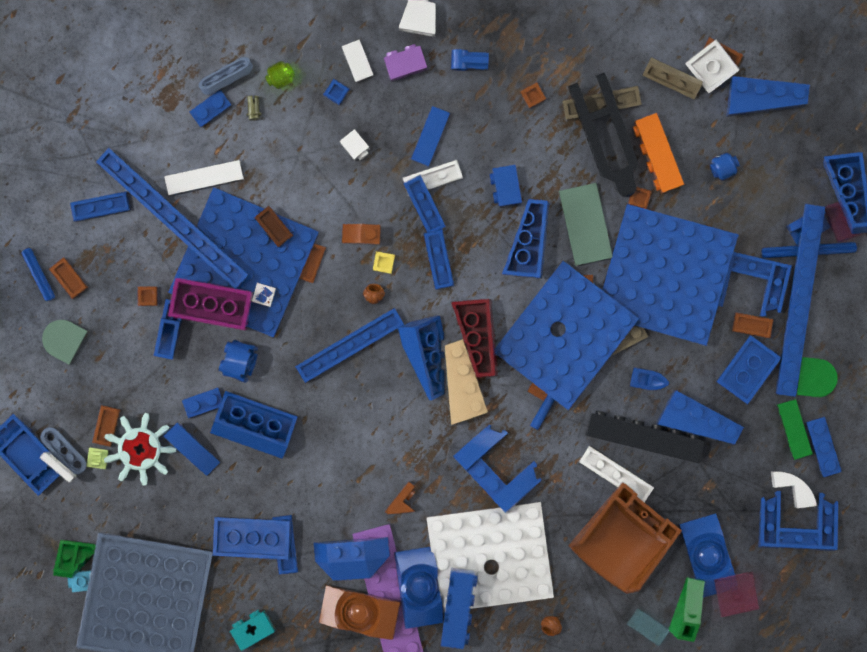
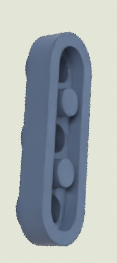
M239 58L203 78L199 82V88L203 94H214L217 90L248 75L253 69V65L249 58Z
M49 427L42 431V443L62 464L74 474H81L86 470V459L56 428ZM50 433L54 434L55 436L54 440L52 441L48 439V435ZM63 447L68 449L67 454L61 452ZM76 461L81 463L80 468L75 467Z

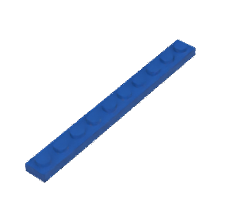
M110 148L96 161L231 286L238 289L249 277L248 273Z
M805 204L776 387V394L796 397L825 213L824 206Z

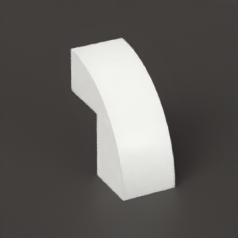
M771 472L773 487L792 486L795 508L817 506L812 491L800 478L785 472Z

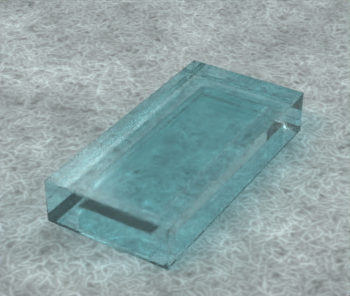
M638 608L627 623V625L658 646H660L669 632V629Z

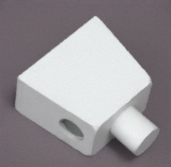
M408 0L399 25V31L435 37L436 4L428 2L429 0Z

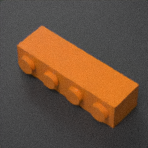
M655 113L634 122L635 126L632 129L636 138L639 137L642 143L639 145L642 155H646L649 161L646 162L649 173L653 172L655 180H653L656 191L660 190V193L663 194L683 186V179L658 114Z

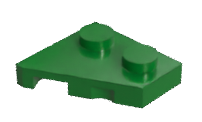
M60 540L53 576L73 578L94 555L96 544Z

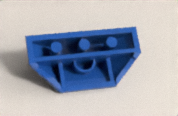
M388 537L313 543L315 562L333 581L372 578L390 557Z

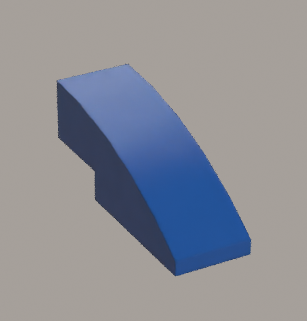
M165 299L154 356L173 360L183 319L168 316L171 299Z
M179 422L164 435L179 452L206 476L220 463Z

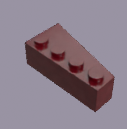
M480 299L451 302L476 377L498 376L492 300Z

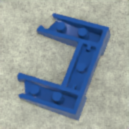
M734 252L718 306L723 307L730 274L733 271L767 279L760 316H766L765 311L777 309V312L780 313L792 265Z
M488 425L453 457L507 514L541 482V478L536 479L533 468H536L537 464L534 461L508 485H505L482 458L508 432L505 430L502 433L491 430V425Z
M781 491L774 492L776 497L765 501L764 497L761 498L758 548L838 550V501L831 504L823 499L825 494L818 493L817 526L815 530L780 528Z

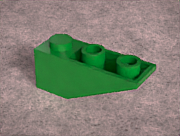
M686 577L669 627V631L677 639L690 642L695 641L701 623L704 580Z

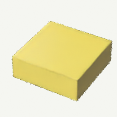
M376 251L373 271L392 274L395 255Z

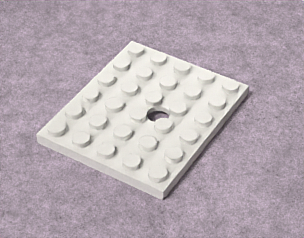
M541 502L515 505L507 514L499 507L427 517L431 552L434 553L438 568V586L442 598L443 612L446 609L451 568L473 570L475 576H478L477 585L472 590V595H475L474 606H470V609L554 598ZM491 559L499 564V570L492 575L487 574L484 570L485 562Z

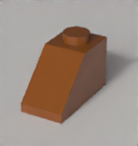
M343 224L342 243L380 245L381 225Z

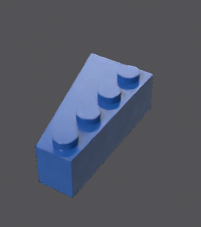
M733 76L730 79L726 117L803 107L808 104L810 85Z
M528 199L519 229L502 272L503 275L542 279L550 202Z
M676 390L673 391L656 422L658 425L731 444L736 443L744 428Z
M451 568L441 646L464 649V645L469 643L470 633H466L467 625L471 626L472 614H469L470 606H474L475 595H472V590L477 585L478 577L475 576L473 570Z

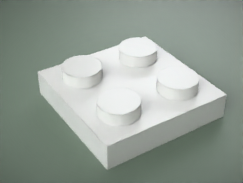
M717 39L685 63L695 77L703 81L702 86L708 93L740 70Z

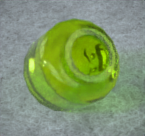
M279 61L267 68L268 75L265 78L269 86L273 85L276 89H281L293 82L295 73L289 63Z

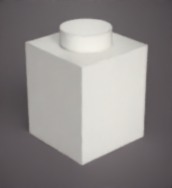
M355 129L340 141L354 161L357 159L362 160L369 154L367 152L369 146Z

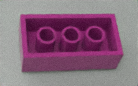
M175 278L168 316L246 331L253 293Z

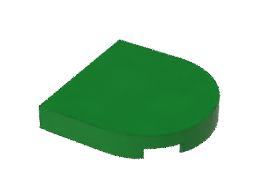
M802 357L796 395L824 397L830 394L836 387L838 379L834 366L823 359Z

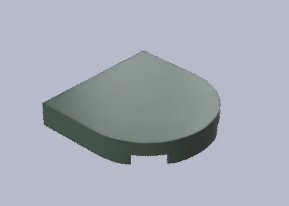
M56 320L45 328L42 335V343L50 355L70 365L88 331L70 321Z

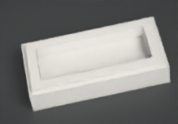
M360 40L342 46L355 82L372 77L373 73Z
M44 452L40 457L69 483L76 478V475L50 452Z

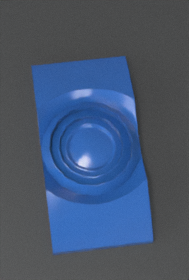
M12 414L0 426V456L39 496L60 474L40 458L44 452H50L51 454L52 452L15 414Z
M716 513L679 524L695 579L705 581L703 598L737 588L734 569Z
M431 547L394 552L405 629L443 623L442 598L438 586V568L434 553L431 552Z

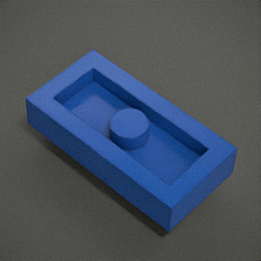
M218 90L189 112L202 128L232 105L222 91Z
M218 387L182 400L187 417L191 418L219 408L222 395Z

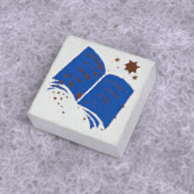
M257 283L252 302L271 307L276 288Z

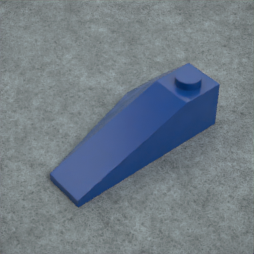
M440 315L412 321L398 327L402 346L428 399L434 400L444 395V370L441 363V358H444V352H441V340H444V331Z

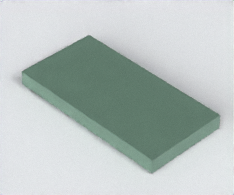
M597 183L559 191L575 266L612 258Z

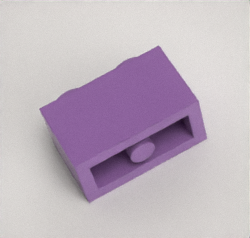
M415 44L405 47V51L399 53L397 50L391 51L386 54L387 57H384L391 82L427 70L421 47H416Z

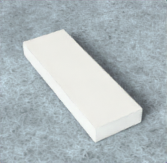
M455 160L404 177L403 181L405 182L421 175L427 189L430 190L463 179L458 161Z

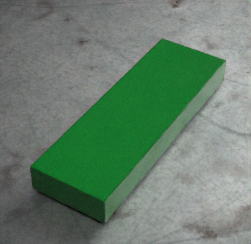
M796 399L777 404L793 460L812 455Z

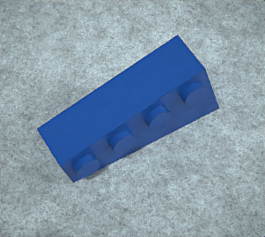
M863 152L824 156L823 165L851 233H867V181Z

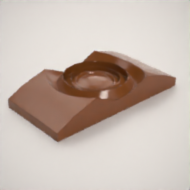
M326 585L319 623L337 629L358 632L370 637L393 640L401 602Z

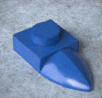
M633 368L630 382L631 387L658 390L669 385L668 380L660 373L642 368Z

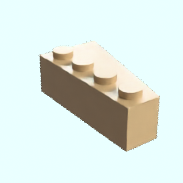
M463 339L445 345L451 425L488 413Z

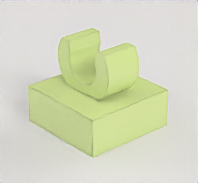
M89 448L87 467L107 469V463H105L104 458L108 456L109 450Z

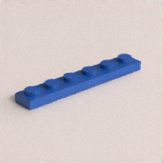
M395 308L295 367L306 383L398 329V327L403 326L404 323Z

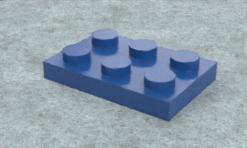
M749 335L716 382L748 404L778 364L781 357Z

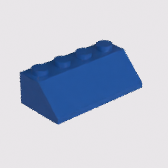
M225 391L210 433L283 459L297 416Z

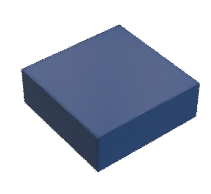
M333 79L323 95L340 106L350 89Z

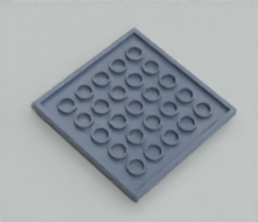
M98 532L76 647L101 652H194L213 552Z

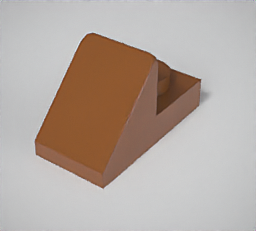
M409 481L386 509L385 513L415 512L413 508L404 502L405 498L409 501L415 493L413 490L415 485Z

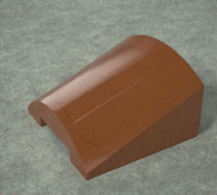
M622 482L568 546L591 569L612 585L628 594L640 590L682 530L669 519L662 518L638 498V494Z

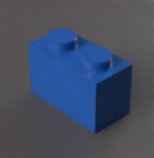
M516 165L493 168V173L489 174L491 185L495 184L496 192H493L494 204L498 203L499 208L521 204L522 199Z

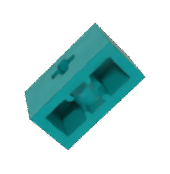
M258 609L249 615L250 619L244 622L241 619L232 624L233 628L230 630V633L241 651L276 631L265 610L260 612ZM249 624L256 626L255 633L247 631Z

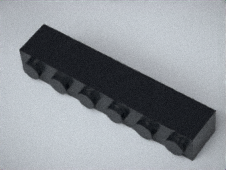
M597 410L595 414H590L586 436L695 463L700 461L704 441L700 440L698 435L689 433V436L686 437L681 435L682 431L670 429V432L662 431L663 427L653 424L649 428L644 426V422L633 420L632 423L625 422V417L614 415V419L606 417L607 413Z

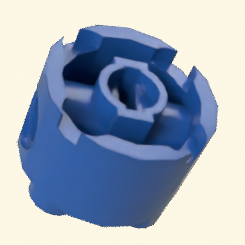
M236 339L232 343L227 342L224 350L226 356L219 365V371L225 377L229 376L244 383L248 382L249 379L246 377L247 375L251 376L258 356L254 351H258V347L241 343Z

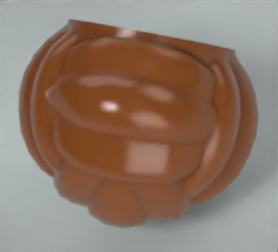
M369 284L363 291V296L369 303L377 304L385 296V291L378 284Z
M547 616L541 621V629L548 636L558 635L562 630L561 621L556 616Z

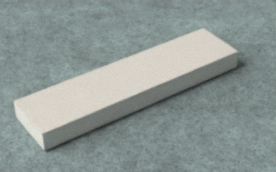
M240 160L164 176L169 196L244 179Z
M590 446L579 461L617 487L624 482L638 494L637 497L644 503L654 487Z

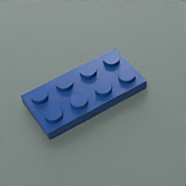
M214 517L213 556L290 559L291 521Z

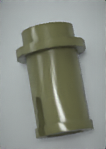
M248 96V113L246 116L251 121L260 120L262 113L259 111V96H254V98L253 96Z

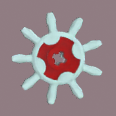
M145 413L142 417L141 427L132 429L128 419L122 416L120 418L121 424L126 430L122 438L116 437L113 434H106L104 437L109 442L118 444V453L104 458L105 463L121 459L125 464V468L121 471L118 480L123 481L131 469L139 470L140 481L143 486L147 485L148 481L146 469L155 466L159 472L166 475L168 470L158 461L160 453L171 454L176 452V448L173 446H161L158 438L168 431L169 426L164 425L157 432L153 433L147 429L150 419L149 413ZM139 444H142V448L145 449V451H141L140 454H137V450L134 449V447L138 446Z

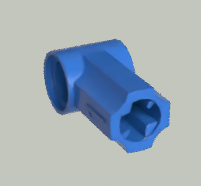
M462 49L451 50V70H488L489 53L469 52Z

